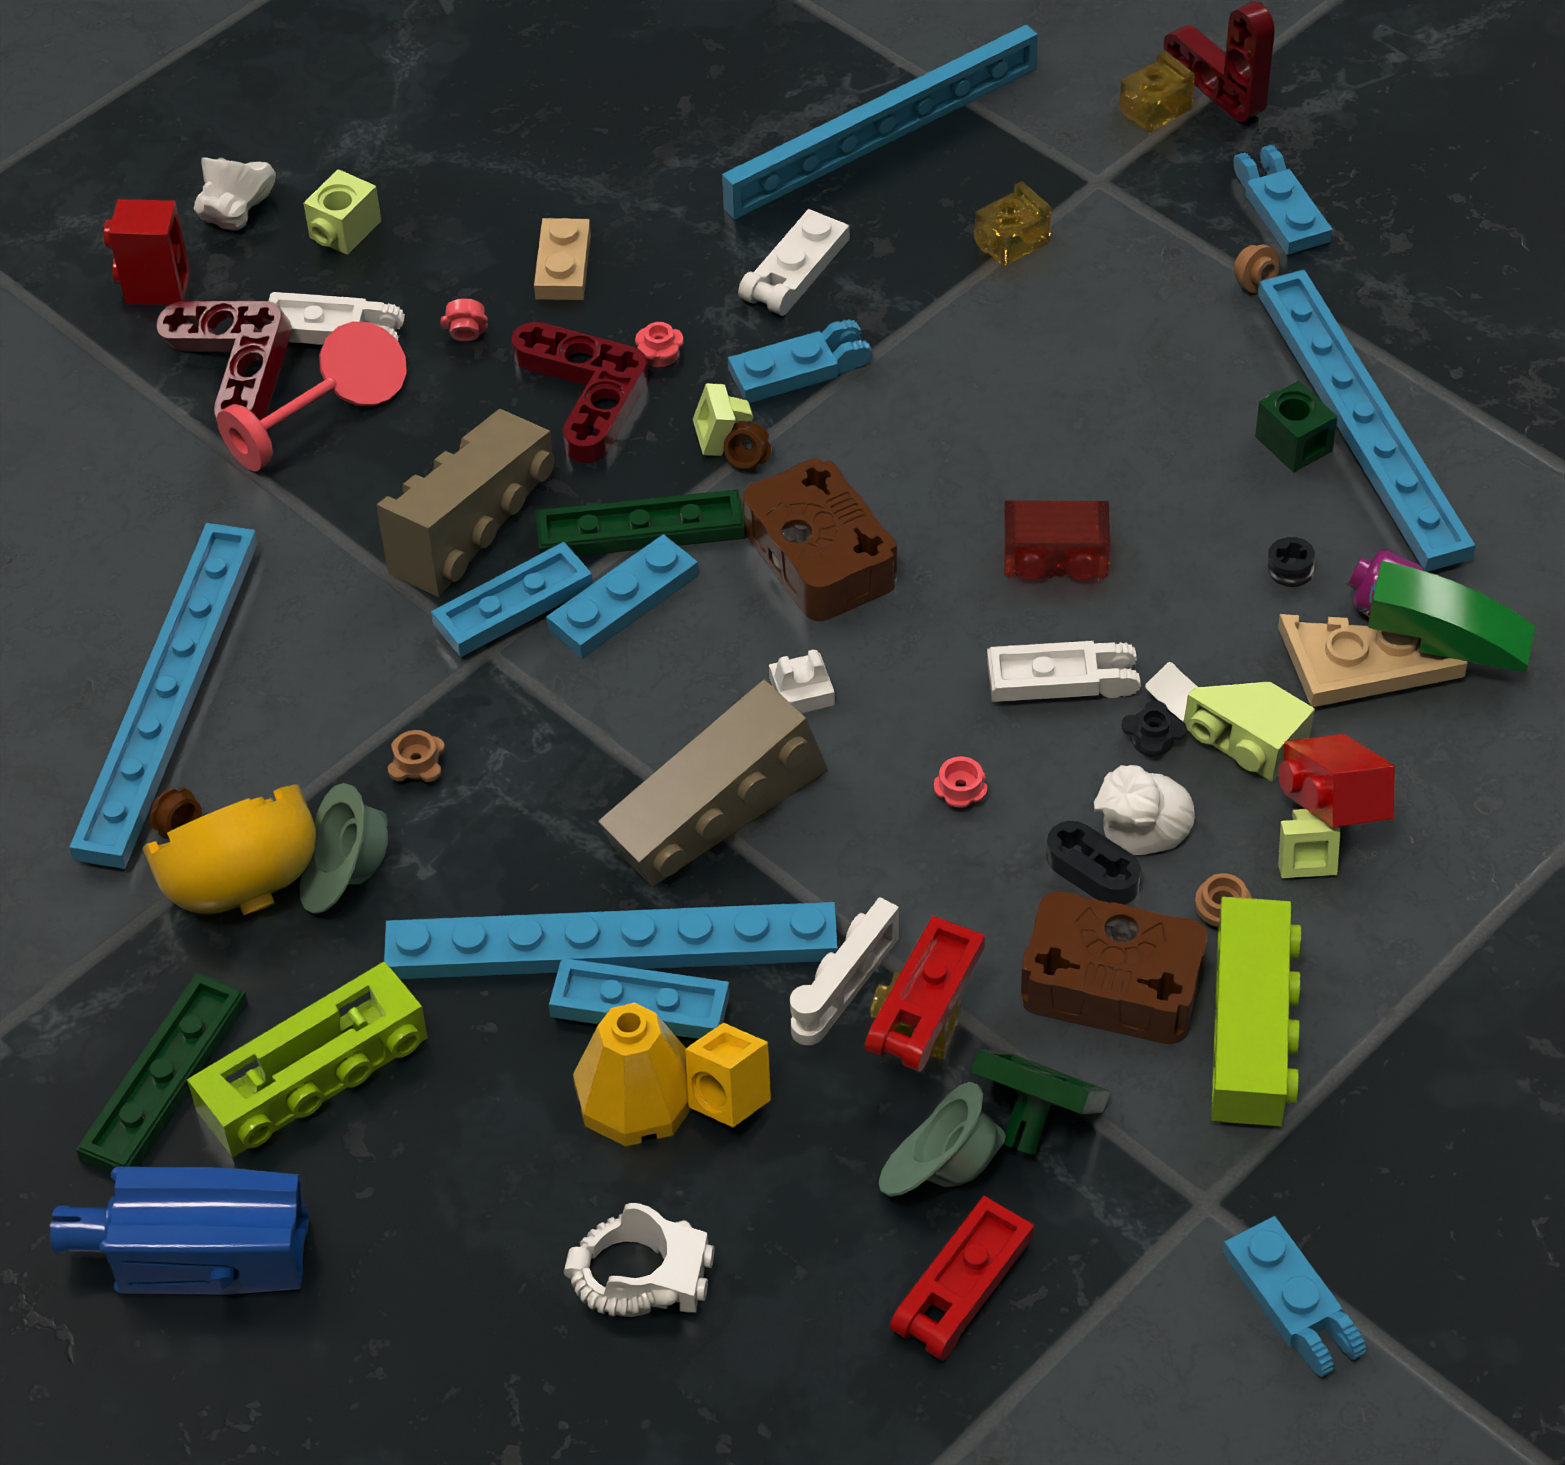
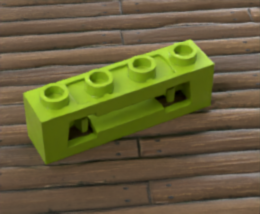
M384 961L188 1078L187 1081L195 1109L233 1158L248 1148L262 1145L274 1132L295 1119L311 1115L323 1102L344 1089L360 1085L372 1072L393 1059L412 1053L421 1042L428 1039L421 1004ZM370 992L371 999L356 1008L350 1009L348 1013L340 1017L339 1009ZM257 1060L259 1066L247 1071L246 1075L232 1083L225 1080V1078L242 1069L247 1064Z

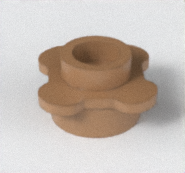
M411 730L404 732L392 742L391 747L394 760L388 765L387 769L389 776L393 780L402 781L408 777L413 780L422 779L425 782H431L439 778L441 767L438 764L439 756L445 751L444 742L440 738L431 736L425 731Z

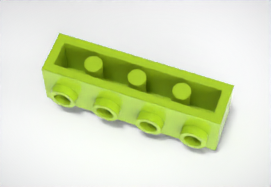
M1222 897L1217 937L1211 1121L1282 1127L1285 1104H1296L1298 1069L1288 1068V1054L1297 1055L1299 1020L1289 1019V1006L1298 1007L1300 972L1290 971V959H1299L1301 925L1290 924L1291 901Z

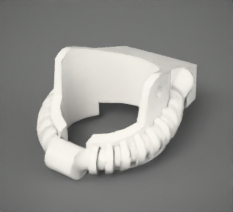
M638 1203L626 1204L619 1218L614 1219V1217L607 1219L606 1224L601 1222L597 1225L596 1230L592 1229L588 1232L587 1237L582 1239L580 1247L569 1249L564 1275L571 1279L572 1286L575 1288L574 1291L580 1297V1300L584 1304H588V1307L592 1310L598 1309V1313L604 1314L608 1312L609 1316L634 1317L649 1313L650 1306L667 1309L668 1306L673 1305L675 1302H680V1311L696 1313L698 1301H705L708 1280L703 1278L705 1268L712 1267L714 1260V1246L708 1245L707 1232L691 1228V1225L685 1220L676 1223L668 1221L649 1206ZM620 1242H638L649 1246L656 1253H661L664 1261L651 1275L639 1278L609 1276L606 1288L593 1278L589 1268L591 1258L595 1259L603 1249Z

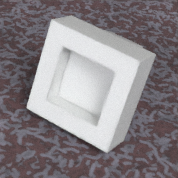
M810 650L807 656L790 660L788 656H784L777 663L769 664V678L772 686L800 713L835 706V692L821 654L817 650Z

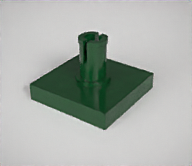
M978 1050L971 1069L972 1073L1014 1088V1091L1019 1093L1005 1131L1006 1137L1003 1144L1011 1148L1014 1146L1018 1147L1017 1150L1036 1155L1038 1150L1037 1145L1051 1106L1058 1107L1059 1105L1080 1114L1103 1113L1111 1092L1100 1086L1004 1050Z

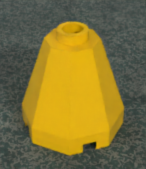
M637 1003L611 1008L597 1026L573 1073L574 1086L580 1102L585 1127L626 1147L642 1143V1136L655 1133L657 1134V1139L673 1136L691 1111L688 1105L686 1048L655 1012Z

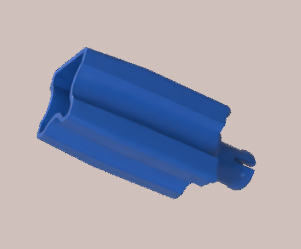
M115 1167L111 1171V1177L115 1181V1195L111 1196L108 1207H71L69 1205H59L54 1208L52 1213L53 1221H51L50 1241L53 1252L56 1254H67L69 1252L105 1253L116 1280L114 1290L120 1294L230 1295L301 1289L305 1238L308 1235L309 1210L307 1204L302 1202V1183L299 1174L219 1167Z

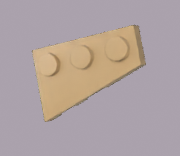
M1280 614L1279 632L1311 707L1465 677L1467 661L1419 652L1421 638L1371 629L1368 626L1349 625L1348 618L1328 617L1327 624L1299 622V615Z

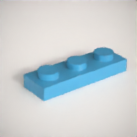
M663 534L546 616L547 629L583 659L699 576L698 561Z
M562 542L431 611L433 625L456 653L463 657L572 599L593 584L592 573L566 543Z
M561 958L549 1002L550 1017L600 1024L611 1008L637 1003L655 1012L674 1035L700 1039L723 1023L730 996L729 982Z

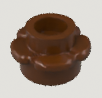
M746 421L734 423L732 431L724 441V453L728 461L738 468L749 470L757 468L759 463H766L772 453V445L768 443V431L756 422L748 424ZM746 440L752 443L751 449L745 447L744 443Z
M184 787L178 790L169 788L154 800L150 812V825L152 829L158 831L161 837L169 838L167 832L202 817L201 806L189 789Z

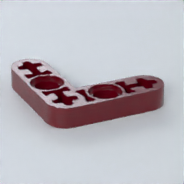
M1251 1L1230 13L1226 53L1191 25H1185L1164 37V52L1174 69L1232 118L1239 122H1245L1266 109L1275 27L1271 14L1262 3Z
M179 301L167 306L159 315L156 327L158 333L174 350L231 352L215 402L214 414L216 419L218 412L233 404L244 407L246 404V408L253 412L259 420L265 418L292 330L290 320L280 307L274 302ZM234 318L232 326L226 332L219 335L214 334L217 325L221 321ZM263 360L261 369L255 375L243 377L244 371L250 363Z
M530 322L519 326L513 332L511 339L514 359L520 367L586 385L564 424L563 438L566 454L570 459L579 463H592L602 459L611 448L647 383L648 373L645 354L633 346L541 322ZM576 353H586L592 356L589 361L579 364L567 360ZM605 398L618 402L611 409H598L593 406L596 401ZM590 424L594 426V436L589 435L591 431Z

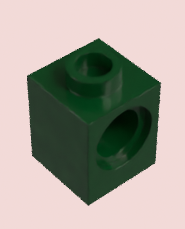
M1297 381L1280 391L1276 390L1269 393L1263 400L1259 401L1255 437L1294 473L1333 452L1338 416L1300 381Z

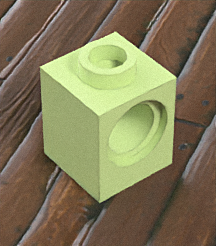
M339 169L303 203L309 237L322 246H329L346 255L381 222L376 186Z

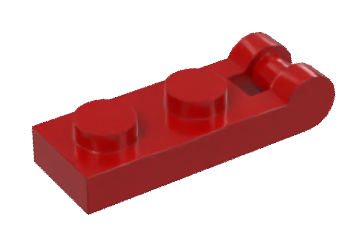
M932 915L868 1032L865 1051L880 1057H884L886 1053L903 1059V1066L921 1072L929 1059L936 1038L985 949V935ZM900 1022L916 1028L911 1037L895 1031Z
M983 1196L899 1305L890 1322V1330L904 1339H909L911 1336L926 1344V1352L944 1361L955 1348L961 1333L1033 1239L1034 1224ZM931 1304L946 1312L939 1323L924 1315Z

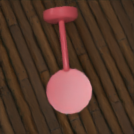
M352 321L338 326L326 337L319 354L320 372L324 381L262 420H259L253 412L244 406L233 404L218 412L217 415L218 429L223 441L240 464L248 470L256 472L267 466L272 459L273 448L267 431L331 390L340 399L356 406L374 407L389 401L401 389L407 373L406 356L399 342L386 329L370 322Z

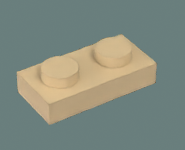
M542 218L534 281L535 299L584 300L591 239L590 219Z

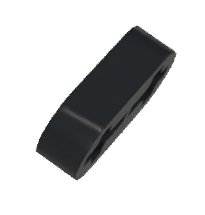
M1079 821L1061 822L1051 829L1047 838L1046 860L1054 872L1099 901L1125 905L1136 898L1140 887L1141 866L1131 853ZM1075 845H1078L1081 847V852L1077 849L1071 848H1073ZM1062 846L1071 850L1065 853L1062 851ZM1119 874L1125 875V881L1121 878H1115L1112 882L1106 880V875L1112 878Z

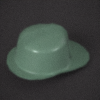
M347 783L334 786L325 795L318 809L315 821L316 843L314 853L309 865L301 876L299 885L300 900L304 909L314 914L324 912L334 905L345 891L347 885L361 884L369 879L379 868L385 856L388 844V820L386 814L383 811L364 805L362 796L355 786Z
M973 1082L964 1083L951 1091L937 1106L931 1116L891 1154L879 1178V1186L882 1193L888 1196L902 1195L918 1187L925 1180L943 1187L960 1186L974 1180L984 1171L1005 1142L1006 1135L1002 1128L982 1109L983 1093L978 1084Z

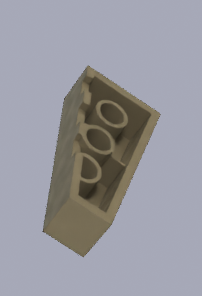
M498 409L462 437L458 452L452 454L444 451L435 458L433 471L425 478L415 474L403 483V492L405 493L397 500L387 496L377 504V511L388 574L440 597L452 582L458 581L464 575L468 563L482 548H486L492 543L497 530L508 517L520 511L526 497L539 482H544L550 476L555 464L550 430L507 411Z
M763 679L598 822L612 847L653 887L827 772L828 768L806 717L771 684Z

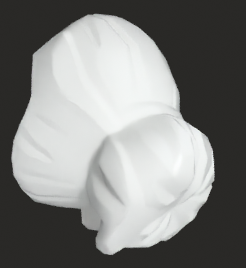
M222 157L219 159L201 158L205 185L203 186V191L196 198L194 211L207 223H214L223 229L240 230L247 223L248 210L252 206L259 204L269 195L275 183L276 172L267 162L243 164L236 161H228Z
M1120 765L1113 772H1109L1104 778L1099 794L1094 801V811L1103 812L1104 814L1103 828L1106 838L1132 855H1146L1174 849L1190 833L1194 825V804L1187 790L1168 776L1148 773L1137 765Z

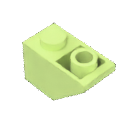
M1272 682L1193 688L1187 696L1184 723L1187 730L1200 742L1211 744L1235 759L1244 769L1256 772L1273 782L1278 776L1280 763L1284 761V742L1310 737L1315 708Z

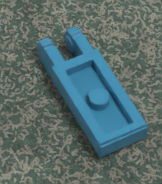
M1274 145L1262 147L1260 152L1262 168L1267 172V176L1259 177L1257 165L1248 153L1244 152L1234 156V171L1246 190L1245 196L1286 255L1331 242L1333 229L1290 169L1286 170L1284 158Z
M848 319L842 322L830 323L822 333L817 331L728 357V370L743 399L752 403L838 378V374L855 370L856 367L865 366L872 358L873 352L869 343H866L865 340L862 341L860 339L858 341L862 333L857 322L855 323L854 320Z
M1275 1216L1224 1241L1223 1254L1228 1263L1287 1345L1296 1348L1314 1374H1317L1318 1377H1323L1334 1369L1330 1351L1317 1334L1324 1329L1327 1330L1338 1347L1350 1360H1355L1367 1352L1362 1334L1355 1327L1354 1322L1348 1314L1342 1312L1343 1308Z

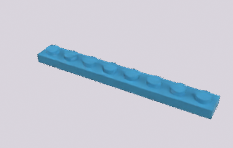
M1026 24L723 173L724 210L735 220L1036 70L1038 34Z
M1300 270L1259 281L1258 297L1321 401L1338 416V429L1419 563L1424 568V571L1429 572L1473 559L1475 543L1306 271Z
M211 523L205 524L69 846L74 861L126 869L257 548L258 541L255 530Z
M835 902L386 921L384 961L399 979L558 973L561 958L637 969L821 962L828 953L836 954Z

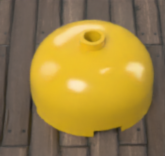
M294 784L276 789L273 793L277 801H273L272 798L264 800L263 797L239 801L167 832L170 840L168 843L158 845L154 841L143 846L142 849L153 876L163 894L180 908L199 914H217L240 907L243 916L273 905L275 902L271 894L294 882L305 871L315 849V825L300 786Z

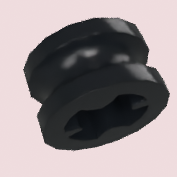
M1285 537L1271 545L1268 552V573L1275 582L1286 587H1298L1311 581L1314 576L1315 550L1309 542L1298 537ZM1289 558L1297 559L1294 565L1286 564Z

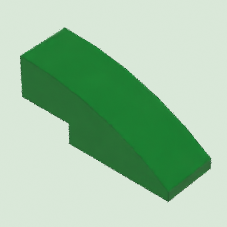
M1381 561L1368 628L1421 638L1419 649L1421 653L1527 672L1535 625L1488 596L1450 579L1416 568Z

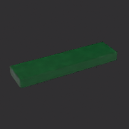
M739 489L535 510L540 554L562 542H565L576 556L641 550L663 534L678 546L745 539Z
M196 972L76 1148L79 1161L111 1173L115 1167H139L190 1091L187 1079L206 1067L248 1004L245 991Z

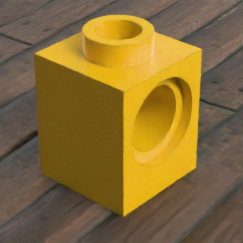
M722 1023L685 1049L689 1108L726 1125L735 1127L771 1100L767 1041Z

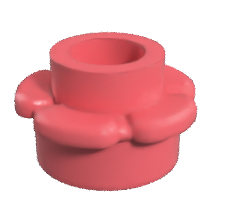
M456 299L446 305L445 316H442L440 320L441 327L444 330H449L450 336L458 341L475 340L479 337V334L484 333L488 329V317L485 315L483 304L472 299Z
M664 322L649 324L646 328L641 329L635 337V344L645 354L647 364L653 367H665L673 364L679 357V347L684 343L682 333L677 329L673 330L671 325Z
M963 756L953 757L945 761L940 768L939 777L934 779L936 795L940 798L944 797L948 805L958 808L967 807L973 802L981 801L987 793L988 786L984 783L986 776L980 764L971 758Z

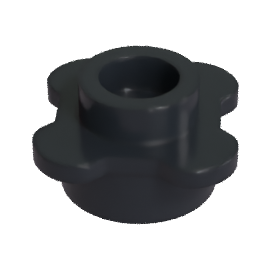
M1161 701L1148 702L1145 709L1138 714L1126 715L1122 719L1121 724L1122 731L1127 735H1131L1134 748L1148 756H1160L1167 753L1173 747L1174 740L1183 739L1187 730L1186 724L1182 720H1175L1167 712L1166 704Z

